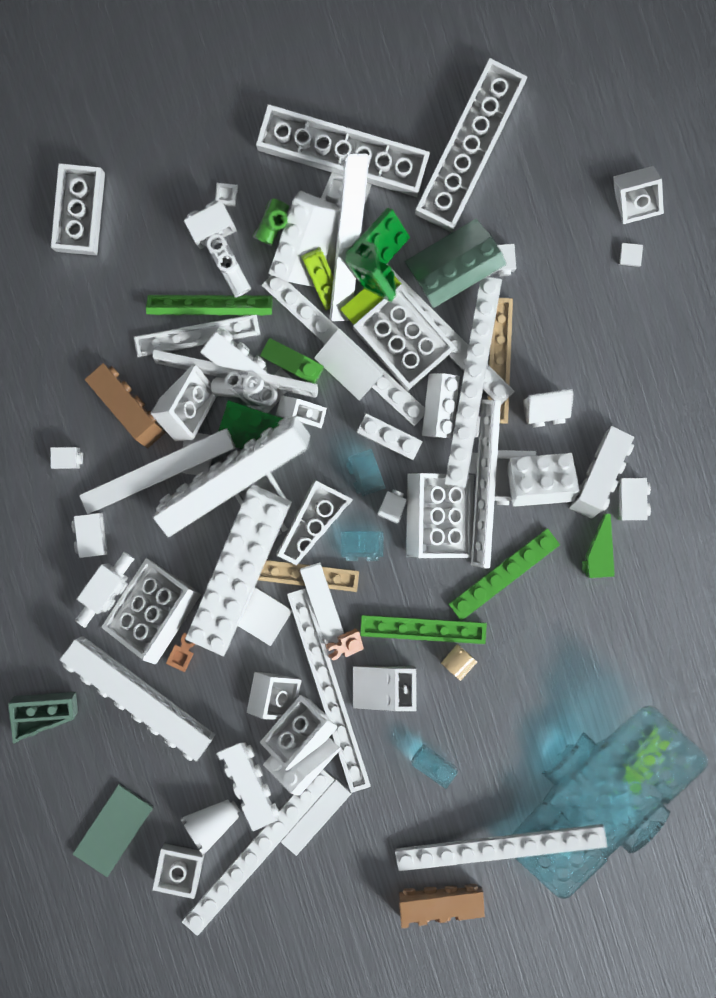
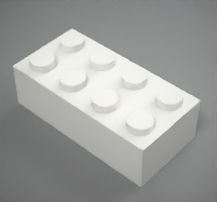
M59 164L51 248L54 251L97 256L105 172L100 167Z

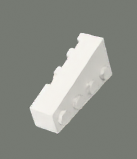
M613 426L606 431L594 456L597 459L592 461L586 472V475L589 477L588 479L585 478L579 487L580 496L571 503L569 509L590 519L602 510L605 511L610 503V499H608L610 491L614 492L618 484L616 480L618 473L621 474L626 466L624 459L626 455L629 456L634 448V444H632L634 436Z
M313 480L276 553L277 556L297 565L353 499Z
M244 742L217 753L219 759H224L226 762L224 770L231 780L234 779L233 790L238 799H242L244 802L241 804V807L252 831L277 821L279 811L276 804H272L269 796L271 792L268 785L262 782L261 776H263L259 764L255 765L252 758L255 756L252 746H247V743Z

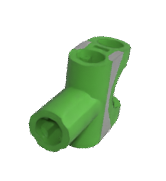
M270 199L265 207L262 220L252 237L271 246L279 229L287 225L288 219L286 214L290 206L278 199Z

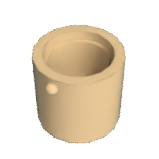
M458 644L441 662L460 681L477 663Z

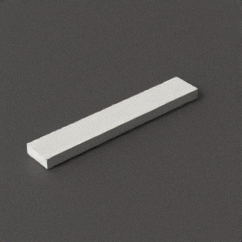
M246 315L134 336L137 357L153 355L154 350L172 352L204 346L217 329L221 331L223 329L227 330L234 336L232 340L260 335L257 315Z

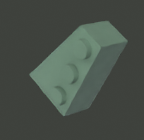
M76 692L13 696L8 703L13 744L21 739L34 736L41 731L73 720L78 713Z

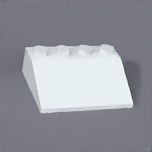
M300 191L294 198L288 222L284 227L269 274L288 282L315 287L301 256L321 247L334 276L340 207Z
M402 285L396 288V297L391 302L386 299L382 300L353 326L354 332L407 392L456 349Z
M408 473L406 557L471 558L474 475H468L465 488L445 484L446 474Z
M146 558L101 628L142 660L157 664L201 594Z

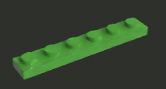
M148 295L146 314L272 315L273 296L241 295L235 298L234 295Z
M548 528L451 601L449 603L450 607L462 621L560 546L559 542Z
M362 615L360 636L485 644L487 623Z

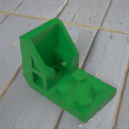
M387 207L346 252L345 261L364 289L390 302L396 297L394 272L387 263L410 239L409 234L393 209Z

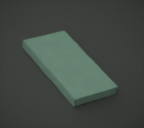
M119 784L73 855L108 877L154 806Z

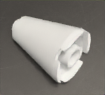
M227 799L186 815L180 821L184 824L198 849L203 847L200 849L203 855L239 818L237 813L240 812V809L234 801L230 803Z

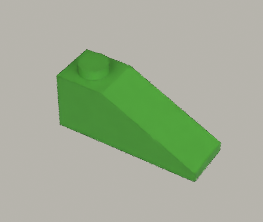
M269 338L260 354V357L308 383L316 384L324 370L323 365Z
M603 514L586 553L585 561H582L583 574H586L588 578L615 577L611 514Z

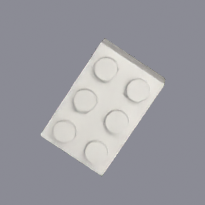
M572 453L514 457L509 460L506 470L513 507L575 501L579 493V486Z

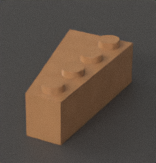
M102 363L84 380L132 437L148 449L166 431L151 415V411H147L144 408L146 404L138 395L135 397L131 393L133 389L125 380L121 382L118 378L120 376L118 371L113 366L109 368Z
M469 884L465 886L466 888H457V886L451 885L446 886L445 889H436V887H426L420 891H416L414 888L403 889V892H399L401 928H408L409 923L413 922L418 923L419 926L427 925L430 920L445 923L450 921L451 917H455L458 921L485 917L482 887H478L476 884Z

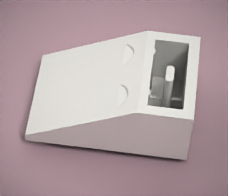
M217 329L201 350L202 354L218 366L263 375L267 372L266 362L258 355L253 357L249 353L250 349L242 342L237 344L233 341L234 336L225 329L222 331Z
M353 666V708L416 711V667Z

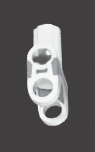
M219 234L210 236L207 240V247L234 297L236 298L251 290V287L226 240ZM216 238L221 239V240H215V241L211 244V242H212L213 239H216ZM217 244H222L220 249H214ZM226 263H230L231 266L227 268Z
M234 371L229 373L226 378L216 377L211 383V390L214 396L240 398L247 405L271 406L277 399V392L272 387L264 385L263 379L255 373ZM272 392L271 398L264 401L265 395Z

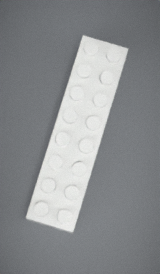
M491 58L489 59L416 208L415 215L451 233L453 232L528 76Z
M272 105L267 106L256 144L258 151L340 175L344 173L345 153L367 154L366 183L414 197L418 196L430 152Z
M296 415L292 418L289 416L285 417L278 423L279 426L275 429L269 428L261 434V438L256 441L255 439L250 440L244 445L245 448L239 452L237 450L233 451L224 462H216L206 474L203 472L199 473L193 478L192 483L188 485L184 483L176 489L177 492L172 496L170 494L164 496L159 501L160 504L156 507L157 511L153 518L165 534L170 537L307 449L310 434Z
M254 484L250 487L185 638L186 640L219 655H225L292 501Z
M84 636L75 639L60 659L64 663L63 667L65 669L78 673L84 683L88 685L93 684L98 688L97 692L106 698L109 696L114 700L115 706L121 710H128L132 713L130 716L135 721L147 724L150 732L163 736L165 738L164 741L172 748L178 747L183 751L181 754L190 761L192 759L197 761L216 735Z

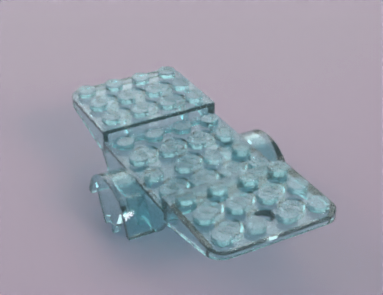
M652 706L642 707L607 739L597 744L583 732L576 744L567 745L566 749L557 755L550 769L542 772L554 786L550 789L544 800L511 835L604 824L607 847L518 857L515 859L557 897L562 899L570 897L607 862V858L620 846L628 853H634L654 838L670 815V811L664 804L668 805L706 769L708 765L706 754ZM540 858H549L551 864L548 867L541 866L539 863Z

